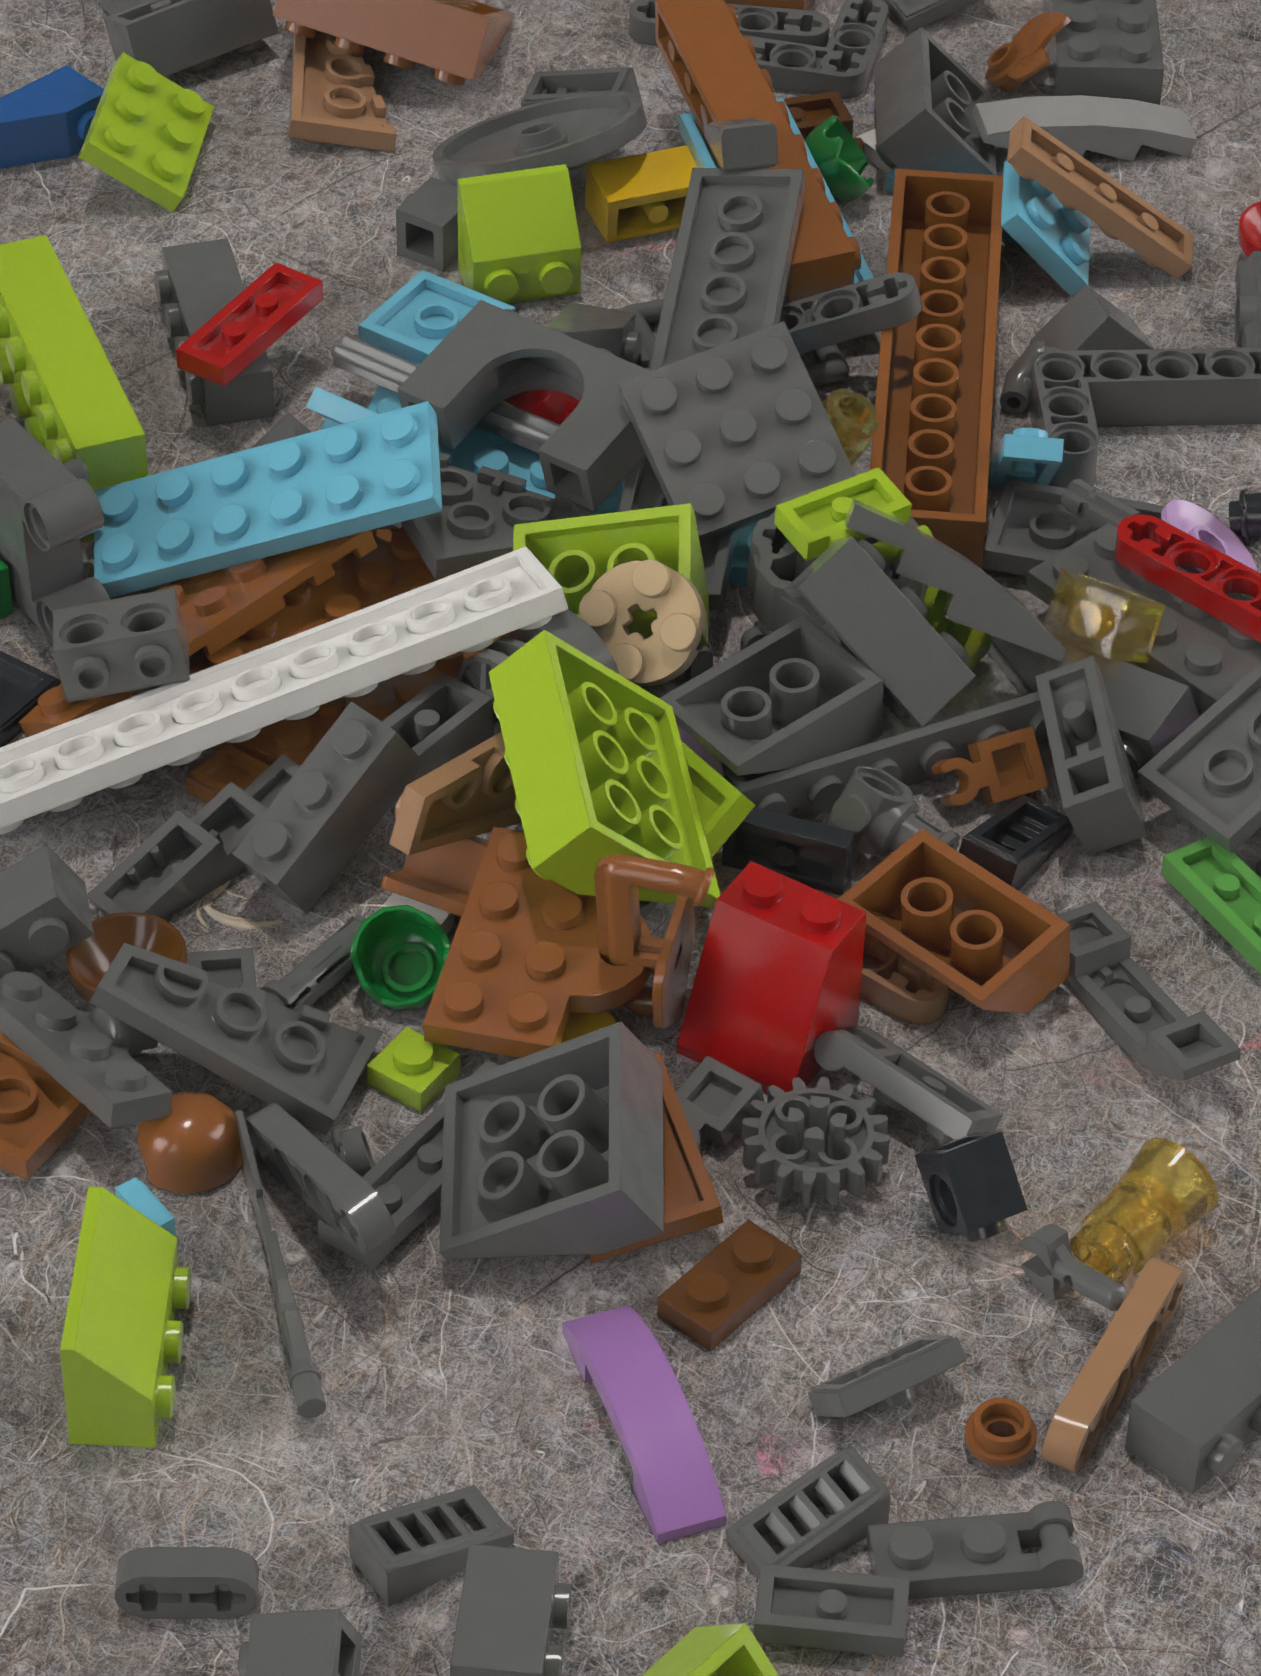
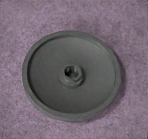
M595 92L567 96L521 107L474 124L442 142L434 150L432 157L438 179L457 186V179L562 164H566L568 171L571 172L602 159L635 139L646 128L647 119L641 98L635 94L627 92Z

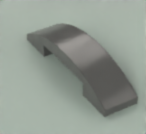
M1097 901L1057 915L1070 924V976L1067 978V981L1105 1031L1136 1060L1160 1075L1185 1081L1240 1059L1241 1049L1204 1011L1188 1017L1130 957L1131 936Z

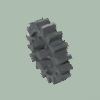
M800 1077L793 1078L792 1091L785 1093L782 1089L772 1085L768 1087L767 1102L753 1099L750 1103V1117L744 1118L742 1123L741 1146H743L744 1167H755L754 1182L758 1186L772 1181L776 1182V1198L782 1200L792 1191L801 1193L803 1206H810L815 1195H824L831 1206L838 1205L840 1191L846 1190L859 1198L864 1194L865 1180L878 1183L881 1179L882 1164L888 1163L890 1136L887 1135L888 1118L886 1115H875L876 1100L872 1096L859 1101L854 1100L855 1085L848 1083L839 1091H834L830 1089L828 1077H821L817 1082L816 1088H807Z

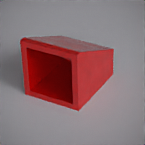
M751 861L716 899L678 1038L677 1053L700 1064L709 1056L761 1084L763 1093L767 1095L768 1087L772 1085L782 1089L785 1093L792 1091L793 1078L800 1077L807 1087L822 1069L814 1056V1045L817 1038L826 1031L845 1030L858 1026L866 911Z

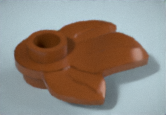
M1046 11L1029 20L1015 35L1011 43L1000 46L991 54L987 61L988 69L985 79L991 86H999L1004 92H1009L1019 87L1028 78L1050 63V58L1045 48L1049 41L1064 26L1071 22V19L1064 13H1049Z

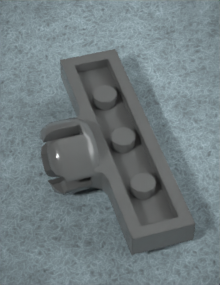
M10 972L0 979V1031L108 1127L115 1128L170 1115L172 1091L149 1072L158 1063L157 1056H150L147 1053L139 1055L140 1051L156 1048L159 1041L97 1006L91 1012L76 1009L34 973Z

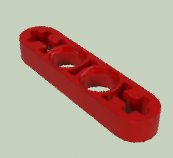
M1143 514L1132 515L1123 519L1118 524L1114 556L1119 564L1261 643V573L1157 517ZM1192 566L1203 569L1205 572L1197 574L1186 573L1177 568ZM1244 593L1252 596L1254 599L1247 601L1235 600L1226 594Z

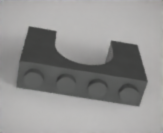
M480 300L397 388L402 408L429 401L437 414L438 443L453 450L495 405L513 395L532 390H553L576 398L580 401L577 407L538 449L547 491L595 512L646 455L619 396V383L654 369L643 368L615 356L604 348H595L571 338L559 329L547 328L523 318L513 310L502 309Z

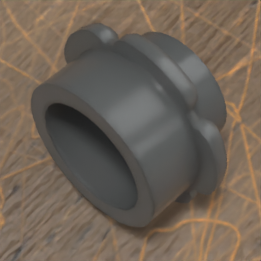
M357 1126L342 1131L340 1127L333 1129L334 1141L324 1145L358 1175L363 1177L375 1164L362 1127Z

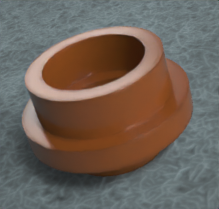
M992 1398L981 1403L969 1416L965 1425L964 1439L968 1450L978 1460L992 1466L1008 1467L1022 1463L1031 1456L1036 1447L1037 1428L1028 1410L1022 1404L1008 1398Z

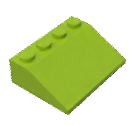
M546 630L540 632L488 672L495 699L493 709L499 719L505 744L504 758L510 768L516 794L515 808L521 818L527 843L526 857L532 870L544 880H552L576 894L596 896L594 879L596 866L600 859L609 855L625 854L679 863L704 871L708 867L713 868L677 722L671 705ZM715 872L707 895L699 907L713 908L716 899L720 896ZM639 888V901L676 904L679 896L673 893Z

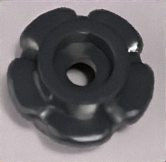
M1248 489L1240 491L1239 500L1229 502L1230 530L1236 536L1242 535L1244 537V544L1248 547L1251 546L1252 540H1261V492L1249 493Z

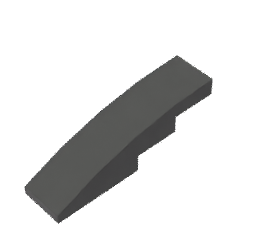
M856 499L852 500L844 521L846 528L899 547L900 550L893 566L895 572L948 592L949 594L942 610L946 619L1062 662L1066 649L1056 636L1015 595L968 558L917 527Z
M282 754L244 791L233 782H230L191 819L180 810L176 811L87 894L89 902L105 915L138 912L165 919L230 881L246 869L232 853L300 766Z

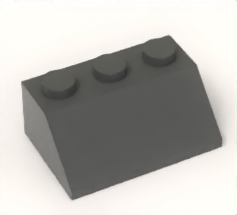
M920 27L874 64L875 89L873 92L875 95L876 113L874 119L877 142L875 147L878 155L891 169L898 167L899 169L997 175L995 146L983 143L971 113L975 104L991 102V94Z

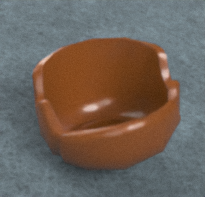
M177 1093L172 1096L169 1116L139 1122L137 1132L139 1153L144 1160L150 1182L158 1188L177 1193L209 1191L230 1181L243 1164L235 1114L230 1107L208 1093Z

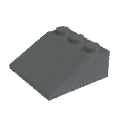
M622 1022L445 1085L439 1253L447 1260L603 1254L664 1233L663 1065Z

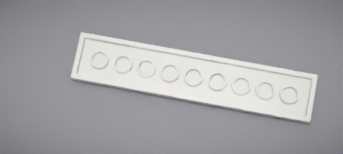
M523 547L191 674L190 680L165 684L0 748V835L15 830L25 819L45 811L60 812L78 805L84 796L107 787L119 789L130 786L140 780L144 773L164 765L179 766L192 762L201 755L203 750L221 743H239L256 736L261 731V728L278 721L306 718L314 714L320 705L343 696L359 697L368 694L378 686L379 682L397 675H414L425 672L436 664V660L454 653L482 650L491 645L494 638L511 631L539 628L547 624L553 615L568 610L563 589L527 547Z

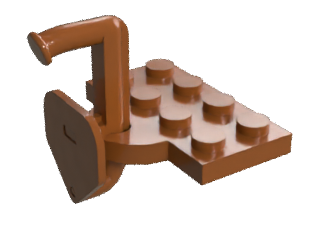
M493 827L423 1022L424 1041L522 1058L560 1044L571 1013H598L623 1005L635 1013L653 1017L654 1027L665 1029L679 1022L684 1007L695 934L694 904L696 906L702 905L709 890L714 869L708 867L704 871L679 863L625 854L609 855L600 859L596 866L594 874L596 896L580 895L552 880L542 879L532 870L526 857L527 843L524 831ZM639 888L679 895L665 938L652 936L644 918L640 915ZM652 974L654 976L653 987L645 986Z

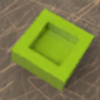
M406 1027L367 1065V1084L422 1112L445 1089V1085L450 1084L461 1073L460 1054L442 1044L424 1041V1035Z

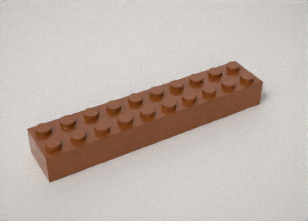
M895 168L886 274L902 272L912 275L916 281L923 305L918 316L910 322L881 331L870 470L879 467L912 504L910 516L919 526L926 525L931 531L933 538L965 556L982 569L987 513L1002 241L1003 176Z

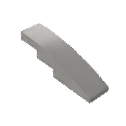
M1085 95L1034 96L977 103L971 112L983 143L1006 149L1009 146L1010 129L1023 116L1082 157L1085 151L1089 150L1133 162L1141 145L1188 157L1197 141L1183 109L1132 99Z

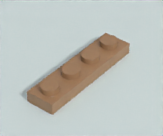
M1025 116L1010 129L1007 162L1012 165L1021 177L1029 181L1034 180L1055 195L1064 207L1070 210H1078L1095 222L1107 237L1113 240H1121L1137 251L1141 258L1152 268L1162 269L1178 280L1192 267V233Z

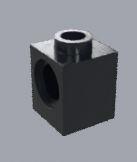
M1002 1131L971 1133L914 1155L940 1233H966L969 1242L986 1239L1008 1229L1005 1221L1006 1218L1028 1210Z

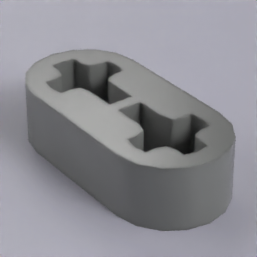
M136 1548L125 1553L118 1561L114 1598L118 1607L124 1612L140 1618H238L249 1613L256 1605L259 1567L257 1561L250 1554L234 1548Z

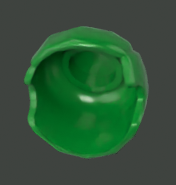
M832 115L824 120L805 138V142L833 198L842 202L852 201L862 196L874 183L872 177L864 180L861 176V173L868 165L865 154L845 125L836 116Z
M410 905L382 907L362 921L351 944L350 958L360 985L373 1001L396 1011L420 1009L431 1002L451 944L441 925L431 915Z

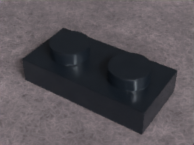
M754 807L723 844L722 865L743 870L752 861L811 888L843 895L851 878L854 832Z

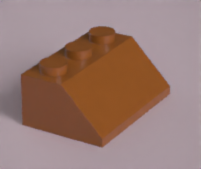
M923 828L838 898V900L866 911L865 931L982 1010L1027 1014L1070 976V924Z

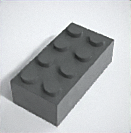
M1043 0L1044 12L1064 13L1071 19V22L1064 26L1047 45V53L1050 58L1048 68L1051 96L1085 95L1132 99L1160 105L1164 64L1156 0Z

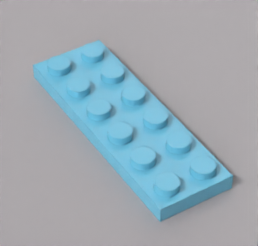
M429 401L94 490L104 516L102 529L94 532V578L99 580L109 598L441 512L442 497L437 414Z

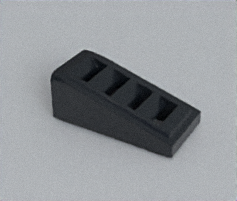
M1023 795L963 836L959 853L1019 891L1073 833L1074 828L1067 816Z

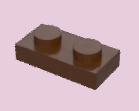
M747 1220L658 1296L657 1316L711 1352L801 1273L802 1254L752 1221Z

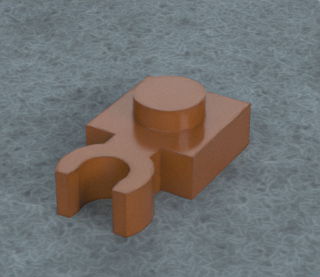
M1033 727L1021 728L967 744L972 762L963 758H950L940 760L931 767L933 774L952 771L959 779L958 790L953 795H946L940 798L941 805L947 807L969 803L976 797L979 789L983 804L987 805L1049 787Z

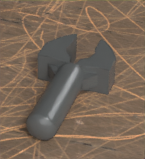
M1055 1224L1043 1226L1018 1243L1020 1247L1036 1254V1256L1021 1265L1022 1269L1035 1287L1054 1301L1074 1289L1111 1311H1118L1128 1295V1290L1124 1285L1074 1258L1069 1243L1068 1231Z

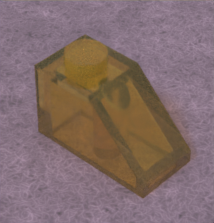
M1061 568L1044 625L1058 640L1102 657L1147 663L1165 604L1076 571Z

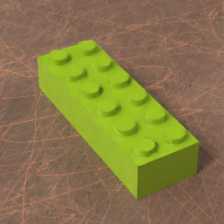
M47 235L0 244L1 385L10 384V400L16 418L25 417V430L61 464L75 458L81 459L88 469V477L85 481L90 484L93 490L148 476L145 433ZM94 533L82 537L83 542L94 540Z

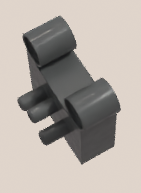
M10 418L0 422V560L9 567L12 601L40 628L45 639L53 647V610L110 600L109 595L99 580L94 577L85 579L80 538L102 529L104 516L96 493L90 484L85 481L88 477V469L81 459L75 458L61 464L14 418Z

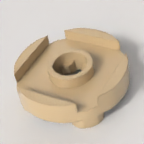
M635 560L610 569L594 583L591 591L583 596L579 604L580 618L587 622L604 641L617 665L619 674L634 684L656 686L669 682L687 670L699 652L696 648L701 641L702 630L705 631L706 611L701 596L685 576L656 560ZM640 608L646 613L655 610L658 619L650 624L653 634L646 639L638 632L630 634L628 625L633 621L632 614Z

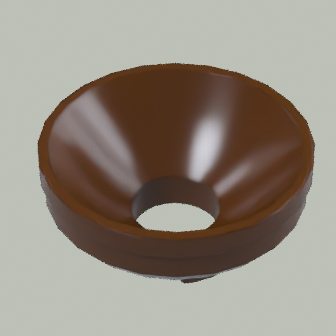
M138 912L113 913L92 921L94 935L70 948L66 953L70 982L75 991L87 1002L92 998L98 984L124 943L185 964L188 961L186 942L180 931L160 917Z

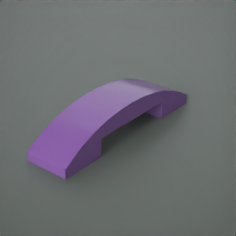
M628 1305L562 1322V1333L584 1382H594L633 1469V1491L657 1544L725 1526L727 1515L697 1424L664 1352L643 1319Z

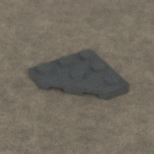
M439 452L442 511L403 521L401 525L433 577L439 579L512 552L515 524L593 514L590 509L558 495H555L554 499L526 490V479L485 466L480 468L478 474L449 465L450 455Z

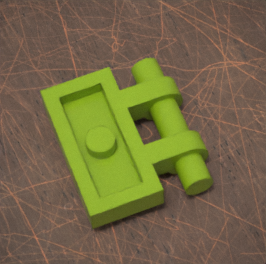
M878 467L776 505L774 524L801 556L808 561L819 557L838 539L853 537L858 542L861 539L870 537L846 528L844 521L853 499L907 523L910 522L912 504ZM921 525L917 527L921 531L933 537L931 531L926 525ZM881 540L871 544L882 555L887 565L894 566L900 550L899 547Z

